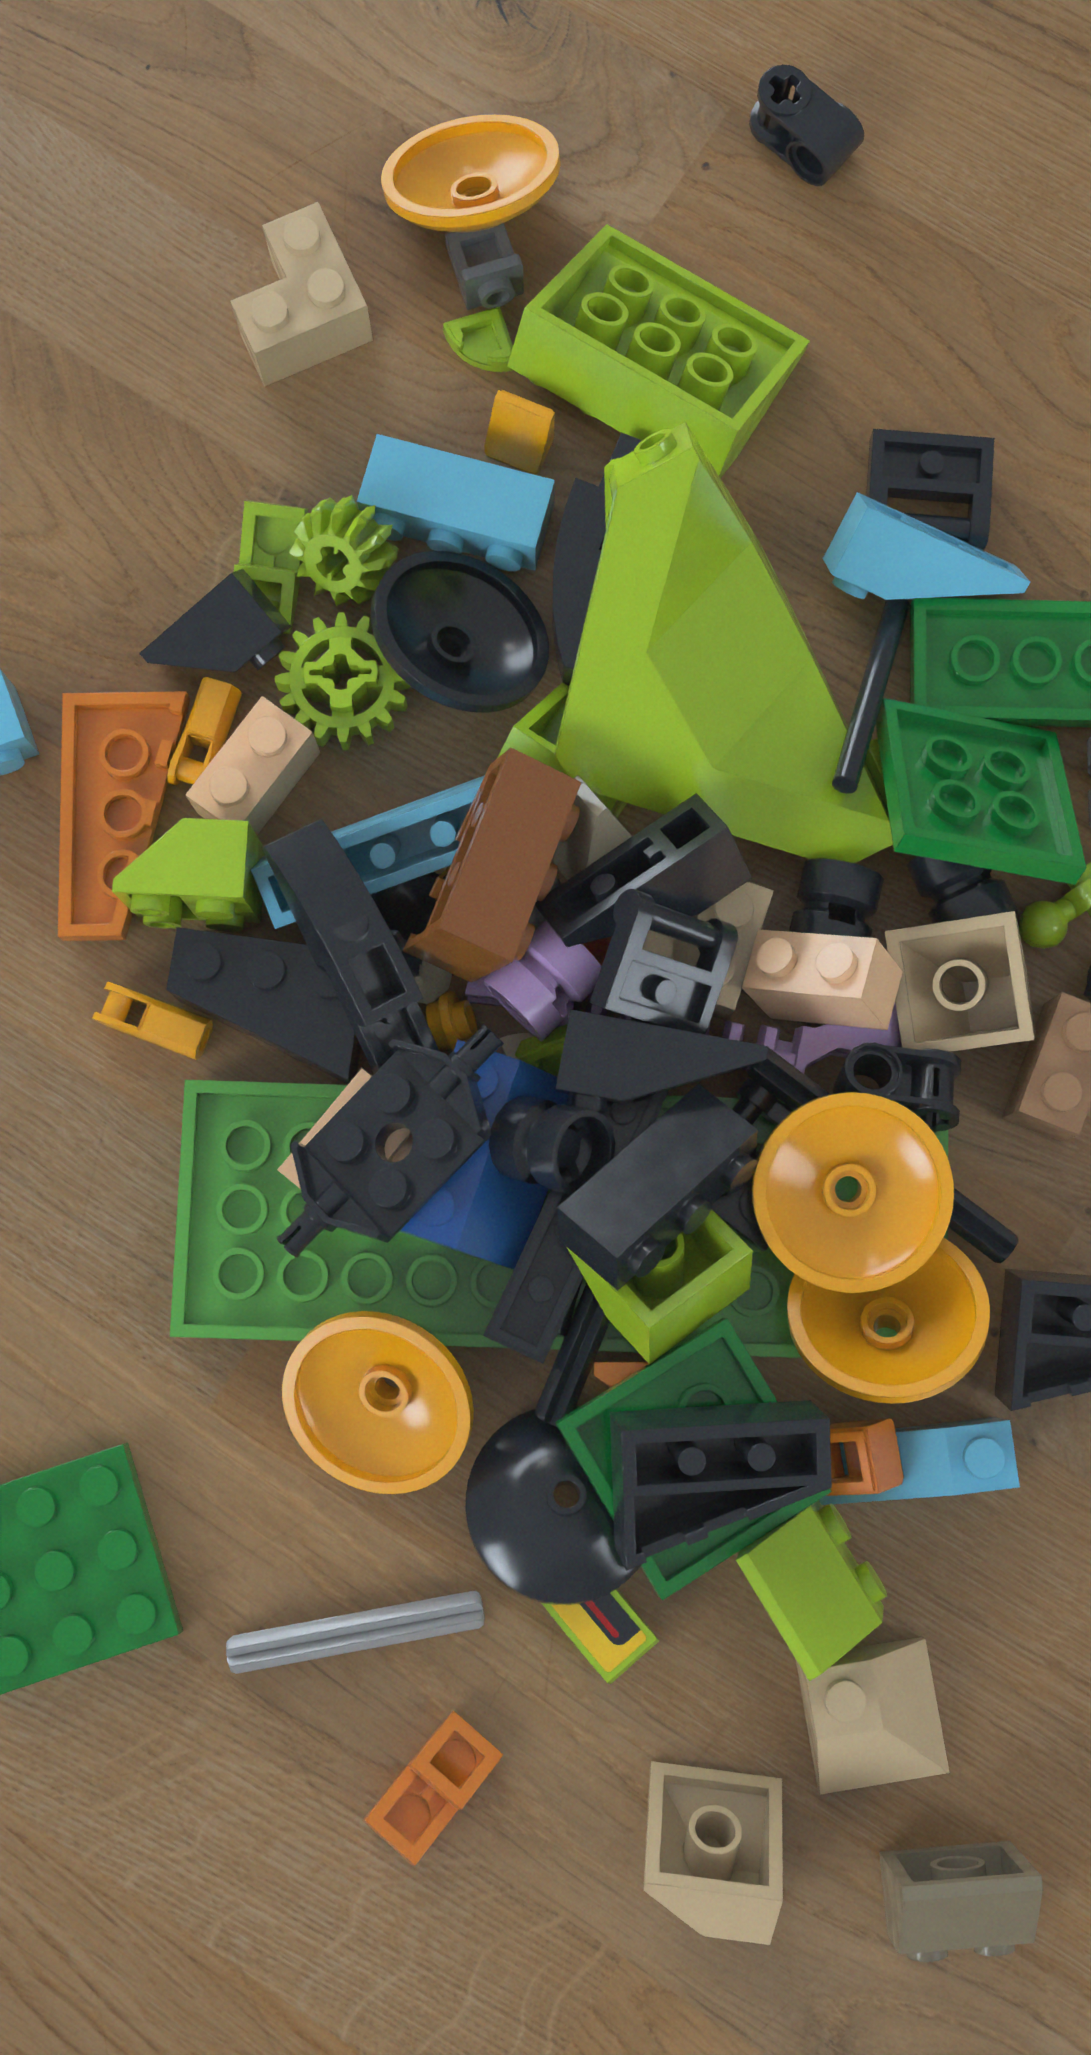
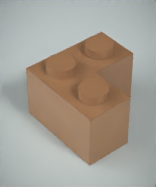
M1064 992L1043 1004L1035 1026L1036 1037L1029 1042L1001 1118L1059 1142L1080 1135L1091 1105V1003Z

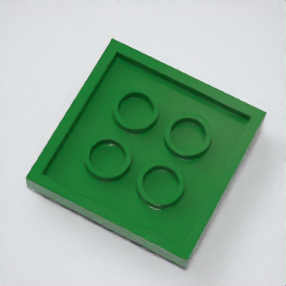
M883 698L876 721V731L894 852L1073 885L1077 883L1087 867L1056 732Z
M721 1318L660 1356L650 1365L644 1366L555 1423L614 1521L610 1412L778 1401L728 1318ZM827 1489L753 1520H749L748 1517L708 1532V1538L688 1546L684 1542L645 1558L647 1563L640 1565L658 1597L664 1600L832 1491Z
M128 1442L0 1484V1695L179 1635L184 1631Z

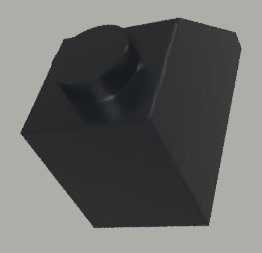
M241 569L230 573L139 654L147 663L236 672L251 662L258 671L285 648L279 637L291 628V625L245 570Z

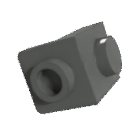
M504 223L476 232H452L445 234L446 248L467 310L480 306L485 308L500 307L510 302L514 296L524 294L523 264L520 255L513 252Z

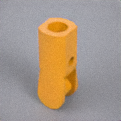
M209 677L202 679L186 727L170 761L167 773V782L169 784L177 786L180 781L194 784L223 747L242 696V692L237 687ZM194 745L208 749L204 762L189 758Z
M111 982L106 983L104 989L109 991L101 1013L94 1012L92 1017L94 1021L189 1058L200 1059L212 1033L213 1021L211 1019ZM133 1002L146 1006L138 1027L125 1023Z

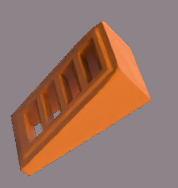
M892 1419L830 1424L832 1488L830 1489L832 1492L826 1496L880 1494L903 1483V1469L895 1425ZM839 1442H843L849 1475L844 1473Z

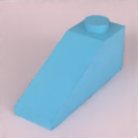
M858 492L823 557L830 573L835 576L832 583L842 591L860 599H865L868 592L886 600L1025 593L1030 584L1029 579L1016 565Z
M986 1417L895 1428L904 1475L901 1485L880 1494L824 1496L819 1501L821 1505H828L830 1503L844 1504L953 1496L1019 1488L1020 1484L1010 1420ZM839 1442L844 1473L849 1475L843 1442Z

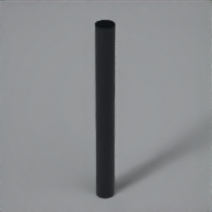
M908 599L885 601L832 781L834 789L841 793L850 794L858 788L910 603Z

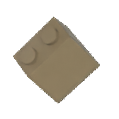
M1011 1841L879 1851L887 1935L898 1954H907L910 1960L918 1962L943 1960L948 1957V1950L974 1948V1952L979 1955L1003 1956L1013 1953L1016 1944L1035 1942L1043 1894L1042 1875Z

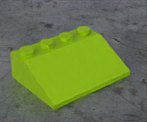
M606 224L524 308L507 367L525 376L535 385L549 390L580 408L585 414L599 419L619 432L640 440H644L660 430H672L686 422L721 478L741 453L806 351L810 340Z

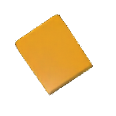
M498 390L494 398L485 439V454L492 459L524 472L538 474L554 440L555 412L550 408L505 390Z

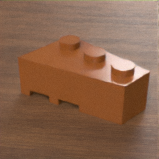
M509 748L492 762L455 838L460 843L446 879L437 877L429 896L437 899L427 927L419 935L410 934L403 952L471 983L512 963L513 960L519 961L526 953L534 935L535 925L528 921L536 900L542 901L547 896L557 875L558 866L551 863L558 842H565L577 823L580 807L573 803L581 782L513 748Z

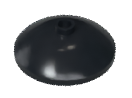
M448 551L416 553L401 559L390 567L375 590L371 604V624L378 647L393 670L412 688L429 699L450 708L467 712H497L511 708L525 700L541 681L549 660V641L543 620L524 591L509 577L491 565L467 555Z
M535 1409L511 1419L489 1438L476 1457L469 1475L465 1512L474 1548L488 1570L500 1582L519 1595L534 1601L553 1605H574L606 1596L618 1589L637 1572L640 1565L626 1571L615 1548L614 1521L558 1427L540 1420L535 1415ZM562 1485L571 1486L578 1494V1502L569 1508L561 1507L554 1500V1490Z

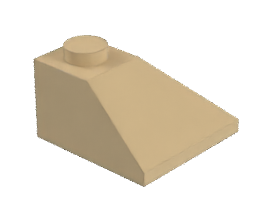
M1015 911L885 931L887 951L903 971L895 999L902 1048L917 1050L939 1049L951 1052L1035 1039L1036 1029L1029 982Z
M924 1637L852 1648L823 1674L811 1681L807 1679L796 1660L817 1788L820 1795L950 1773L926 1639Z
M651 1761L644 1891L702 1936L770 1945L783 1902L782 1778Z

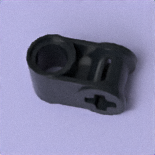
M782 64L773 66L764 72L758 85V101L755 103L750 114L749 126L752 135L758 142L767 146L790 165L802 180L810 185L823 186L864 141L862 124L849 108L836 102L798 68ZM792 86H794L795 92L791 100L789 99V94ZM767 114L771 116L768 128L765 126Z
M876 1042L863 1043L854 1047L847 1055L835 1081L833 1094L858 1092L881 1096L911 1110L933 1132L946 1131L959 1124L960 1110L953 1105L954 1079L961 1074V1059L951 1052L939 1049L917 1050L887 1046ZM855 1075L871 1077L877 1082L880 1089L863 1087L858 1083Z

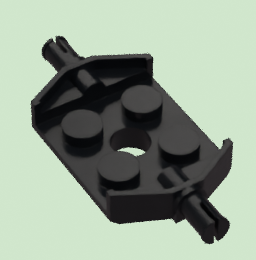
M482 1024L481 1028L457 1052L453 1051L449 1056L444 1052L392 1039L388 1044L396 1052L306 1145L297 1141L290 1145L302 1197L306 1202L303 1206L304 1211L281 1235L277 1236L278 1242L285 1245L284 1248L291 1255L298 1258L300 1253L323 1229L333 1232L336 1228H340L388 1243L491 1137V1129L477 1084L482 1077L476 1071L504 1043L485 1024ZM397 1129H409L413 1137L410 1153L401 1161L389 1162L385 1156L384 1149L387 1138Z

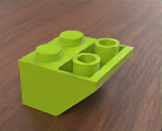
M182 818L113 878L112 892L138 918H143L145 926L175 929L181 927V919L205 920L206 928L212 930L242 931L244 929V922L261 923L263 898L251 869L265 856L262 850L263 845L249 821Z

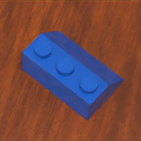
M457 1040L454 1052H457L466 1042ZM494 1052L476 1071L482 1077L477 1084L490 1129L497 1113L502 1107L518 1096H533L551 1100L556 1104H567L568 1094L555 1092L558 1077L519 1059ZM488 1139L399 1232L514 1270L540 1215L548 1188L540 1184H528L513 1180L499 1173L491 1159Z

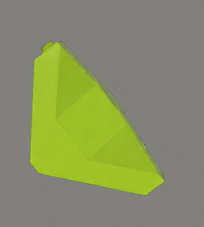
M684 422L672 430L664 429L655 432L642 440L634 448V451L621 458L612 459L604 467L606 532L555 747V757L565 773L572 778L578 775L596 794L664 815L697 793L728 826L733 836L808 859L825 858L856 863L893 845L888 809L866 762L864 763L858 788L855 792L850 794L841 793L832 786L848 724L761 543L687 423Z

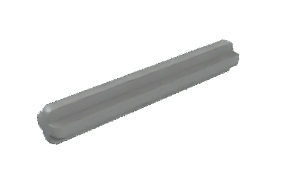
M469 1591L233 1635L226 1642L227 1662L231 1672L238 1674L479 1629L484 1625L485 1621L483 1602L479 1592Z

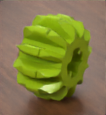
M353 495L342 498L338 503L329 497L326 500H321L312 509L311 513H306L298 521L297 528L294 530L298 538L292 543L289 553L303 562L299 566L296 577H311L316 583L314 596L323 594L328 590L336 606L346 603L350 598L361 604L363 601L369 600L375 593L382 577L397 559L399 551L398 547L386 541L391 535L393 525H378L373 519L376 505L359 511Z

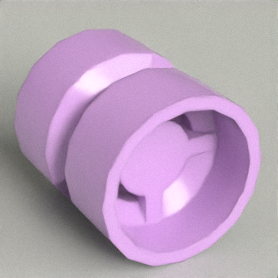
M545 920L534 931L532 941L524 956L519 961L513 960L512 963L492 972L484 980V984L497 1001L526 1030L540 1041H543L568 1017L566 1004L569 1001L582 1003L594 991L602 966L583 944L566 947Z

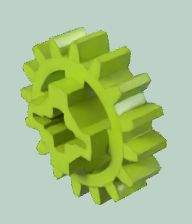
M338 612L335 627L327 628L319 617L314 618L313 628L315 634L308 638L305 634L296 630L292 636L298 648L297 652L281 651L279 654L282 666L290 671L275 675V683L278 690L289 693L279 700L281 707L288 715L297 713L295 720L309 730L315 727L314 737L319 746L324 747L331 735L338 736L342 750H349L352 736L359 734L368 746L374 744L372 728L379 725L382 729L389 732L395 728L389 711H406L408 706L406 697L397 690H404L411 686L393 670L383 656L375 637L372 635V625L369 617L363 616L356 628L349 627L344 612ZM355 647L367 651L376 660L365 661L355 652ZM326 651L316 662H312L319 654ZM345 673L351 674L352 678L348 679L347 689H336L335 685L339 684L340 675ZM305 697H310L312 702H324L331 709L332 717L317 711ZM376 700L369 709L357 715L369 701Z

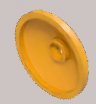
M492 114L469 116L447 121L416 134L391 154L381 174L384 197L388 206L396 214L423 228L447 232H476L490 229L519 216L543 198L554 184L560 171L559 147L555 137L548 129L534 121L521 117Z
M846 1092L814 1099L794 1110L779 1123L766 1140L759 1154L757 1167L753 1175L752 1198L755 1217L764 1240L776 1257L790 1271L807 1282L824 1289L846 1293H862L883 1289L904 1280L922 1267L940 1245L951 1219L954 1202V1182L949 1160L942 1144L935 1133L919 1116L903 1105L881 1096L868 1093ZM846 1176L854 1177L858 1184L855 1196L848 1200L839 1199L835 1192L837 1182Z
M943 1237L933 1255L916 1272L894 1285L875 1291L862 1293L832 1291L813 1285L794 1274L788 1293L787 1314L794 1345L802 1359L818 1377L850 1396L866 1401L893 1404L919 1401L939 1394L956 1384L972 1369L987 1339L990 1322V1304L985 1284L975 1265L956 1245ZM888 1327L895 1330L898 1334L894 1337H882L876 1331L880 1328Z
M357 1311L337 1315L325 1320L313 1328L300 1341L291 1354L283 1375V1408L288 1425L296 1441L310 1459L322 1470L354 1488L379 1494H403L423 1489L444 1477L460 1459L468 1444L473 1427L474 1407L470 1386L462 1368L452 1353L434 1335L417 1324L399 1316L375 1311ZM383 1377L394 1381L399 1388L388 1385Z

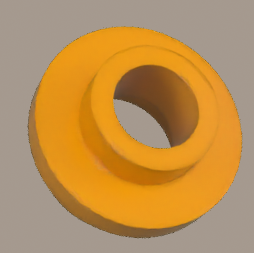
M445 992L439 997V1001L427 1004V1024L440 1052L450 1049L454 1051L457 1040L467 1042L477 1032L476 1017L468 1000L460 1001L455 992Z

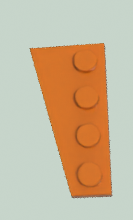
M186 691L62 693L58 937L63 941L126 940L133 913L112 892L113 878L152 844L168 785V768L179 743L190 703V697Z

